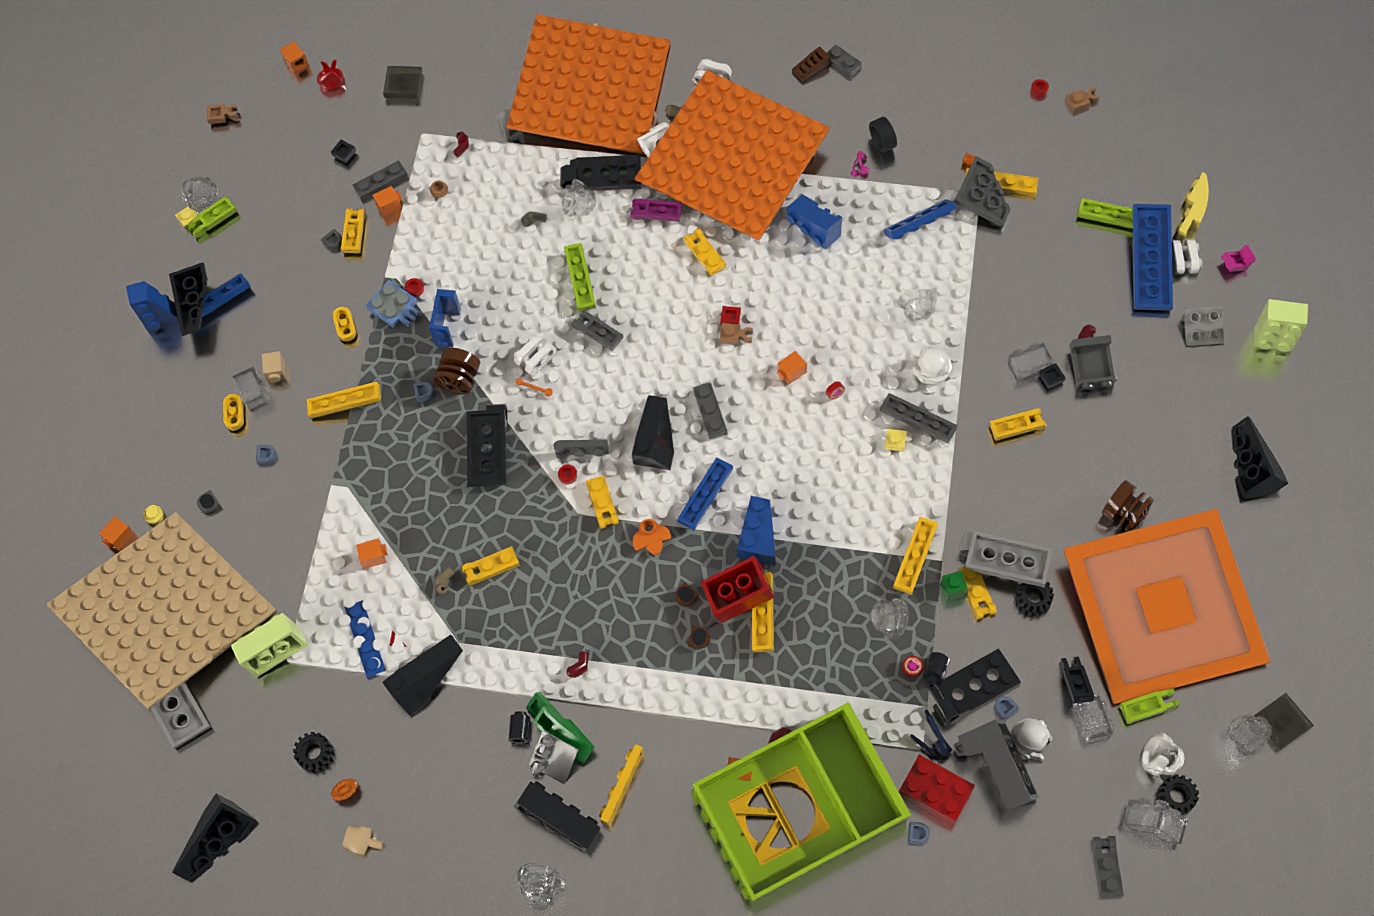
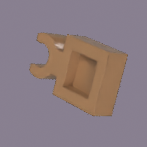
M1090 88L1086 93L1081 89L1068 94L1066 100L1072 111H1079L1089 107L1091 102H1098L1100 95H1092L1095 93L1096 88Z
M225 104L207 106V121L209 124L226 122V118L238 119L237 113H232L238 111L236 105H230L227 108Z
M722 323L720 343L738 344L739 340H743L745 343H752V337H747L746 334H753V328L746 327L740 329V324Z

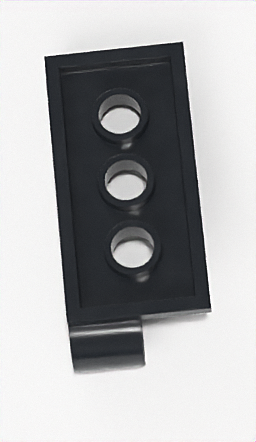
M640 155L577 157L570 160V165H564L560 168V186L563 189L570 190V192L641 189V183L635 180L636 175L641 169ZM621 170L628 171L625 175L619 174ZM587 171L592 172L590 176H584L583 174ZM603 171H609V172H610V173H609L608 175H606V176L601 175V172H603Z
M490 404L486 406V410L467 411L468 487L507 485L506 432L508 412L506 404ZM485 425H489L492 428L488 434L481 432L482 427ZM484 444H491L492 449L485 453L482 451V446ZM485 462L492 463V468L489 471L482 470V465Z
M998 648L946 677L942 683L933 685L929 690L937 701L933 706L934 711L943 725H947L1021 684V681ZM990 671L995 672L998 675V679L994 681L988 679L987 673ZM977 681L980 683L981 688L973 690L970 688L969 683ZM960 691L964 697L961 700H956L953 698L952 693Z

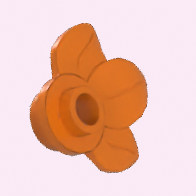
M645 519L640 523L639 531L633 536V547L636 551L646 547L651 554L659 555L663 547L662 541L671 539L670 531L667 527L658 525L653 519ZM646 527H652L651 531H646L645 529Z

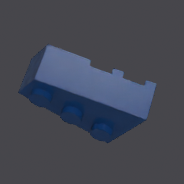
M802 194L787 207V219L790 223L796 224L803 234L809 235L818 246H822L826 250L841 237L842 217L840 215L836 217L831 215L830 210L827 208L823 210L817 207V202Z
M145 281L126 286L130 306L147 331L158 330L161 327L179 322L175 302L169 300V296L166 294L161 295L158 289Z
M751 496L737 546V557L748 559L755 556L760 563L776 566L770 499Z

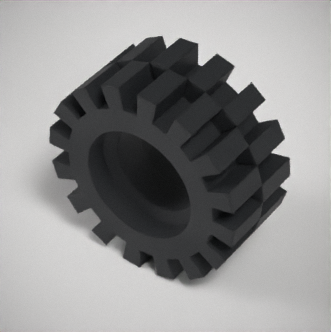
M1047 581L1045 587H1040L1022 582L1016 592L1018 607H1022L1024 613L1028 611V615L1035 613L1036 616L1040 612L1041 614L1045 613L1050 608L1054 593H1052L1053 588L1049 587L1050 583ZM1032 589L1038 590L1042 594V600L1039 602L1030 601L1027 597V592Z
M311 732V735L305 733L304 738L300 736L298 738L299 743L295 742L294 744L296 749H293L294 759L303 769H307L310 772L312 770L317 772L319 768H326L324 765L326 763L329 765V758L333 757L331 753L333 748L328 739L318 732L317 734ZM311 745L320 746V754L315 759L306 757V750Z
M1175 774L1173 777L1169 776L1160 785L1157 796H1159L1158 802L1163 804L1161 806L1163 809H1168L1167 813L1171 814L1173 812L1176 816L1179 814L1185 815L1195 807L1199 800V797H1197L1199 790L1195 789L1197 785L1191 783V778L1187 780L1185 775L1179 777V774ZM1178 787L1184 790L1186 794L1184 802H1175L1171 798L1170 791L1172 788Z

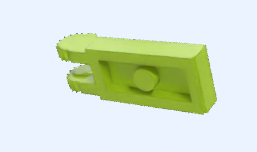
M225 196L196 215L197 217L187 224V228L191 231L194 230L193 235L196 238L206 234L207 230L209 231L237 212V209Z
M1174 688L1161 692L1156 691L1120 703L1119 707L1126 723L1130 724L1164 713L1181 704L1179 700L1164 704L1163 698L1175 694Z

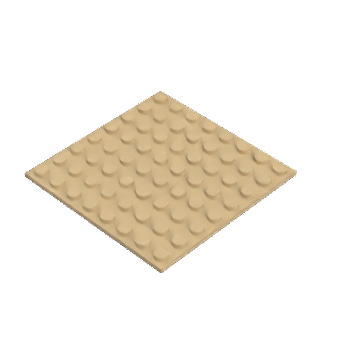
M176 512L46 604L147 710L231 647L239 638L248 634L276 612V609Z

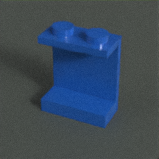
M437 289L429 330L435 346L440 348L454 347L448 326H443L446 314L460 315L461 306L455 290Z

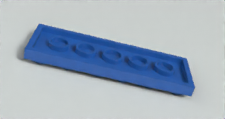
M1133 204L1134 310L1172 311L1171 205Z

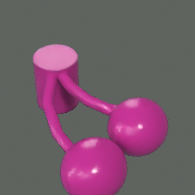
M862 151L857 153V158L854 161L853 170L851 171L853 177L859 175V171L854 170L858 159L861 165L860 174L867 175L869 173V168L861 164V161L867 159V156Z

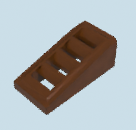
M819 46L792 69V72L804 82L829 66L830 56Z

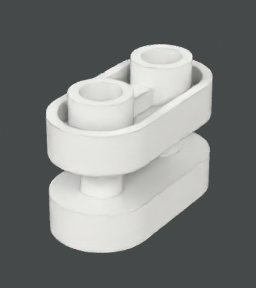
M703 59L700 61L697 67L698 70L694 73L692 79L695 84H698L706 70L729 80L732 70L727 64Z
M1194 239L1185 240L1184 245H1181L1180 240H1172V268L1175 275L1184 274L1186 268L1189 274H1196L1202 269V259L1198 256L1199 244Z
M540 335L531 336L527 344L515 352L514 362L520 367L525 366V371L530 375H535L552 359L556 348L550 343L545 344V339Z

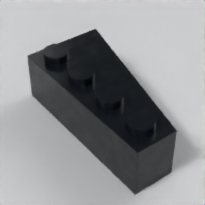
M530 781L514 807L519 811L523 807L526 809L529 817L538 821L540 819L543 820V824L548 829L556 833L557 831L561 832L560 835L582 850H587L600 830V827L597 826L598 822L590 816L585 818L579 814L581 810L570 804V806L564 804L562 802L563 798L555 793L551 795L546 792V787L541 783Z

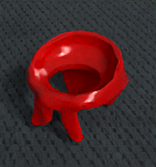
M333 60L331 67L326 62L321 61L323 70L317 75V83L325 90L339 88L343 83V73L340 69L336 68L337 61Z

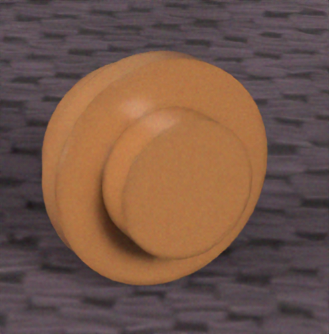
M438 180L432 183L430 192L432 196L442 198L448 193V187L446 183Z

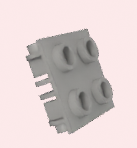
M1222 306L1184 308L1181 320L1185 322L1186 346L1224 344Z
M542 730L529 763L531 773L538 775L542 771L565 784L579 749Z

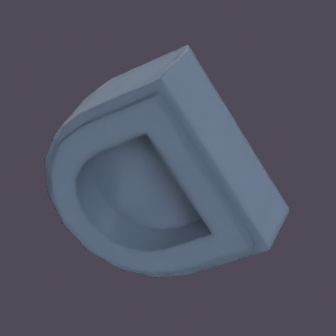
M429 382L413 384L417 403L428 401L433 397L434 389Z
M257 445L256 463L258 465L271 464L275 461L277 453L273 446Z
M1006 696L998 698L994 705V711L1001 720H1007L1019 710L1018 705Z
M910 821L907 844H925L929 840V828L923 823Z

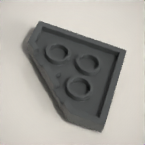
M976 156L957 193L954 203L1002 227L1011 209L1004 199V192L999 180H996L992 164Z

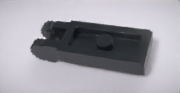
M1078 656L1073 657L1074 667H1069L1067 659L1061 658L1063 675L1073 703L1094 701V693Z

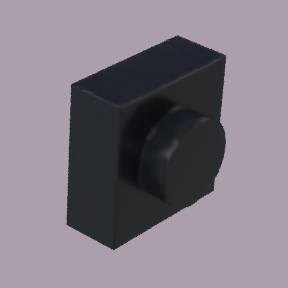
M341 139L332 149L331 154L333 157L347 163L356 152V148Z
M1056 363L1039 371V375L1048 389L1064 382L1066 379Z

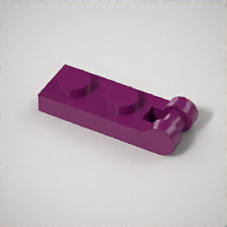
M633 199L632 201L633 210H631L630 218L634 220L642 218L680 222L682 203Z

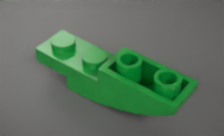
M536 692L526 706V709L535 718L533 723L541 732L544 730L579 749L575 759L585 762L595 746L571 719H564L541 692Z

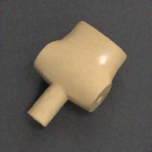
M348 825L342 847L365 855L368 847L381 850L383 842L371 839L372 829Z

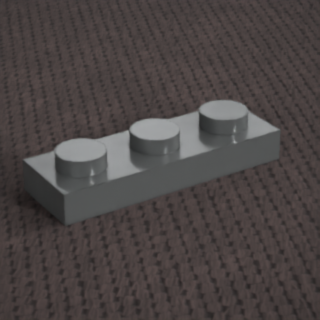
M398 160L352 185L361 201L373 194L408 177V174Z
M711 382L693 387L709 439L727 435V429Z

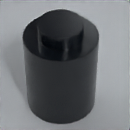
M940 652L930 654L923 673L924 679L929 684L942 683L949 664V658Z
M516 711L510 716L508 741L512 743H528L530 716L526 712Z

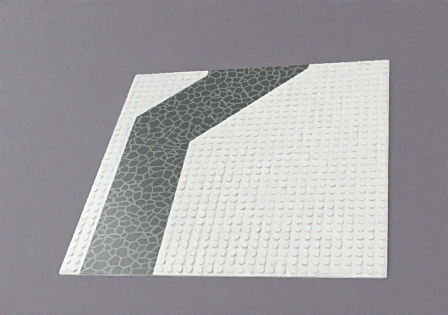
M422 134L382 285L383 287L390 280L405 290V284L409 279H420L424 285V292L420 296L415 297L417 303L414 305V308L421 314L417 317L412 313L416 320L412 322L407 319L411 323L409 327L399 322L394 328L377 316H374L357 386L378 382L380 384L381 401L351 408L296 620V624L299 626L308 646L288 657L287 661L291 664L365 674L357 649L361 648V644L365 639L362 636L354 638L350 627L351 618L346 614L344 608H351L356 602L363 600L362 606L367 611L369 619L362 617L358 620V623H365L367 628L371 623L375 636L373 648L380 651L386 670L376 674L378 676L389 677L398 669L449 635H452L463 649V652L442 679V685L533 697L536 692H541L546 699L772 731L782 727H788L789 730L794 731L849 702L873 745L916 751L922 750L923 748L910 738V734L924 742L926 714L924 711L927 710L930 684L924 679L923 673L934 647L955 433L948 444L881 412L880 407L888 393H891L957 424L978 215L954 203L956 209L950 211L949 215L940 216L934 222L919 226L918 230L903 234V237L894 240L885 236L883 229L945 199L954 202L958 191L801 174L759 241L683 203L680 222L642 218L634 220L630 218L631 210H633V199L679 202L642 183L641 189L570 192V190L561 188L560 168L564 165H570V160L577 157L620 156L621 154L468 138L469 148L457 158L452 152L458 146V139L456 137ZM641 157V168L648 159L647 157ZM621 170L619 174L625 175L628 171ZM587 171L583 175L590 176L592 172ZM603 171V172H601V175L606 176V175H608L610 172H609V171ZM438 180L446 183L448 187V193L442 198H436L430 192L432 183ZM802 194L817 202V207L823 210L827 208L830 210L831 215L835 217L840 215L842 217L841 237L826 250L822 246H818L809 235L803 234L796 224L790 223L787 219V207ZM697 228H700L705 238L726 263V268L712 277L683 240L685 235L692 234ZM696 239L693 242L697 244L699 241L698 239ZM582 243L596 308L585 311L623 334V339L613 351L583 332L577 331L571 325L574 319L577 320L579 318L580 312H578L564 246ZM437 289L455 290L461 306L460 315H445L443 326H448L454 343V347L450 348L466 350L475 355L481 363L477 375L474 377L475 381L471 392L466 395L445 391L433 381L436 369L440 366L441 355L444 349H446L435 346L429 330ZM723 306L741 307L740 329L746 327L753 328V334H746L747 337H752V343H745L743 340H739L738 344L720 343V322ZM540 335L545 339V344L550 343L556 348V352L552 359L538 373L530 375L525 371V366L520 367L514 362V354L518 349L527 344L531 336ZM928 346L942 349L951 360L950 374L943 382L938 384L922 383L912 372L913 366L917 365L919 367L920 351ZM796 351L807 363V373L791 384H788L785 380L782 381L779 378L777 363ZM520 378L526 383L543 389L550 388L553 394L552 396H546L544 392L524 385L518 386L516 380ZM429 382L434 389L433 397L428 401L417 403L413 384ZM709 382L712 384L727 429V435L713 439L708 437L693 392V387ZM834 382H841L845 387L844 393L837 399L830 400L826 395V389ZM648 395L667 398L674 447L671 470L634 465L632 461L635 437ZM490 404H506L508 412L506 432L507 485L468 487L467 411L486 410V406ZM485 425L482 427L481 432L488 434L492 428L489 425ZM888 429L907 431L904 452L885 449ZM607 439L609 454H604L603 456L584 455L582 457L566 455L564 458H558L553 445L558 440ZM484 444L482 446V451L485 453L492 449L491 444ZM717 457L733 465V470L697 528L693 531L678 523L677 519ZM485 462L482 465V470L489 471L492 468V463ZM566 464L574 466L577 470L576 481L569 485L561 483L558 478L559 468ZM602 475L605 477L619 524H610L604 529H600L586 485V480ZM751 496L770 499L776 566L761 563L765 573L771 572L773 574V593L775 596L773 598L774 651L756 653L752 651V609L721 624L714 616L701 581L746 560L737 557V546ZM610 514L603 515V518L610 517ZM923 517L937 522L938 526L914 591L910 595L894 589L893 585L918 519ZM645 519H653L658 525L665 526L670 531L671 539L662 541L663 547L659 555L651 554L646 547L639 551H636L633 547V536L639 531V525ZM646 527L645 530L651 531L652 527ZM379 538L381 543L387 547L388 555L385 556L387 563L364 569L360 563L356 545ZM511 546L513 547L520 566L477 584L468 585L466 581L467 576L461 569L462 565L469 562L472 563ZM447 567H450L455 574L447 580V592L440 595L435 591V578ZM479 569L473 571L474 574L480 573ZM684 582L699 594V598L687 607L680 606L675 599V592ZM693 626L705 628L709 632L710 643L707 647L703 649L688 647ZM393 631L395 633V640L392 646H389ZM579 652H588L587 671L577 678L568 677L566 670L569 666L578 662ZM909 656H916L923 662L922 673L917 677H908L903 672V662ZM373 657V658L377 659L378 662H379V665H378V667H377V669H378V668L380 667V664H381V663H380V660H379L378 658H376V657Z

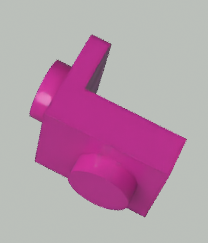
M1245 245L1236 252H1225L1221 256L1229 272L1245 271L1256 261V257L1249 245Z

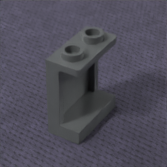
M1111 335L1074 339L1069 344L1076 388L1089 390L1098 385L1106 388L1113 386L1118 380L1117 375H1114L1109 346L1112 343Z

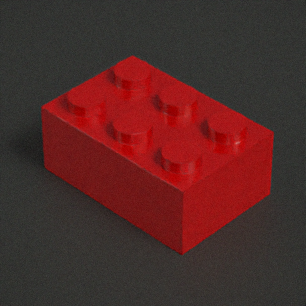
M755 556L701 581L713 614L721 624L775 598L763 567Z
M919 754L899 789V794L902 799L954 827L975 785Z

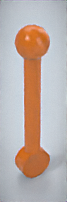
M520 378L516 380L518 386L524 385L544 392L546 396H552L553 394L550 388L543 389L526 383Z

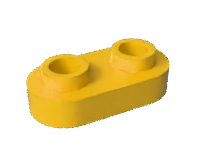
M347 307L336 308L332 314L336 332L342 341H351L356 336L352 314Z
M229 394L223 400V422L229 430H238L244 424L243 401L237 394Z

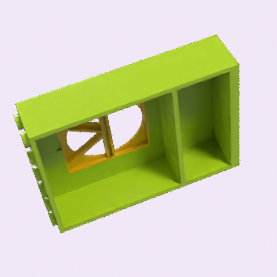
M849 702L693 783L691 791L694 803L696 805L700 804L702 808L700 814L705 824L710 823L712 827L710 833L715 843L719 842L722 847L720 853L724 861H729L732 866L730 872L735 882L739 880L742 885L740 892L745 901L749 900L751 904L897 826L911 816ZM752 771L751 781L737 779ZM775 782L794 783L807 791L812 798L815 806V820L812 829L803 840H798L769 784ZM762 789L772 808L749 807L748 804L754 794ZM746 816L776 817L762 842L759 843L750 834L746 824ZM782 826L791 846L787 848H771L770 843Z

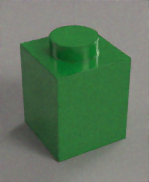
M962 571L942 576L940 585L946 602L966 597L968 588Z

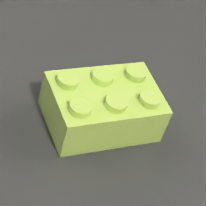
M1269 299L1254 326L1253 346L1260 347L1261 349H1277L1282 352L1292 351L1307 326L1308 304Z
M283 613L274 616L264 625L256 627L253 632L239 638L231 645L239 664L256 677L308 646L299 626Z

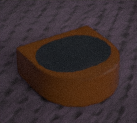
M685 582L675 592L676 602L683 607L690 606L699 598V594Z
M693 626L688 647L698 649L707 647L710 643L709 632L705 628Z

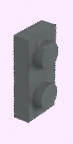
M836 44L827 52L830 56V64L849 77L862 67V62Z

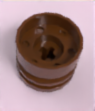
M450 347L444 349L439 361L440 366L437 367L433 377L434 383L450 393L458 395L469 394L475 381L474 377L477 375L481 364L480 360L472 353L463 349Z
M1125 480L1111 496L1103 508L1102 514L1112 521L1119 515L1122 516L1119 526L1122 527L1129 521L1125 529L1129 532L1143 522L1150 512L1154 499L1148 497L1143 503L1142 500L1146 493L1142 492L1135 497L1134 494L1137 487Z

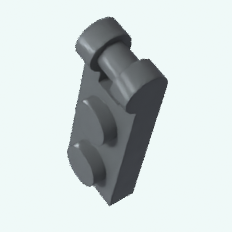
M582 310L577 320L574 319L571 323L574 329L583 332L611 351L623 339V334L585 310Z
M607 439L558 440L553 445L558 458H564L566 455L582 457L584 455L603 456L604 454H609Z
M1107 836L1104 839L1093 837L1092 843L1101 898L1123 897L1124 892L1116 849L1115 836ZM1108 847L1109 853H1102L1101 848Z

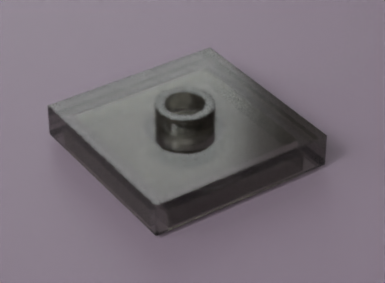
M388 66L383 91L384 98L418 99L422 67Z
M1287 693L1253 716L1255 721L1280 750L1314 726Z

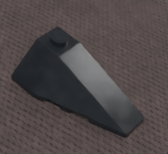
M203 262L169 274L182 336L199 331L201 328L208 280Z
M648 395L635 437L632 461L634 465L671 470L674 447L667 398Z
M1247 416L1235 424L1232 430L1234 448L1237 453L1235 466L1238 467V476H1236V480L1243 498L1249 499L1271 495L1289 484L1281 466L1251 418Z
M449 635L398 669L382 683L409 716H412L429 702L430 697L442 683V679L450 671L463 652V649L454 637Z
M216 793L201 815L172 873L191 882L207 869L211 862L219 855H224L231 845L236 841L242 840L256 821L255 818L234 802Z

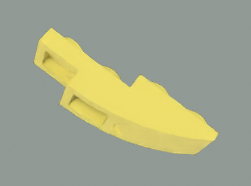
M1202 172L1200 178H1195L1191 186L1194 189L1192 192L1188 191L1184 198L1186 202L1184 209L1186 211L1183 218L1185 220L1184 222L1180 221L1175 230L1178 232L1176 240H1180V242H1183L1189 229L1197 232L1204 216L1209 193L1207 175Z

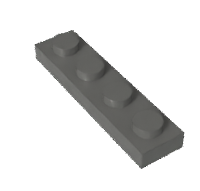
M888 393L880 407L881 412L948 444L958 425L891 393Z

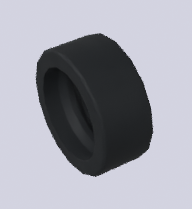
M883 116L870 122L869 131L874 144L880 152L884 153L897 146L895 131L886 117Z

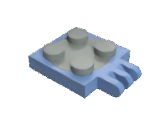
M390 280L365 305L368 311L393 328L399 322L409 327L411 323L407 319L412 322L416 320L412 313L417 317L421 314L414 308L417 299Z

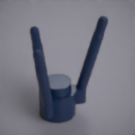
M925 710L924 712L939 739L931 744L933 747L931 749L913 734H910V738L929 752L932 758L937 755L939 759H942L953 749L942 736L929 711Z

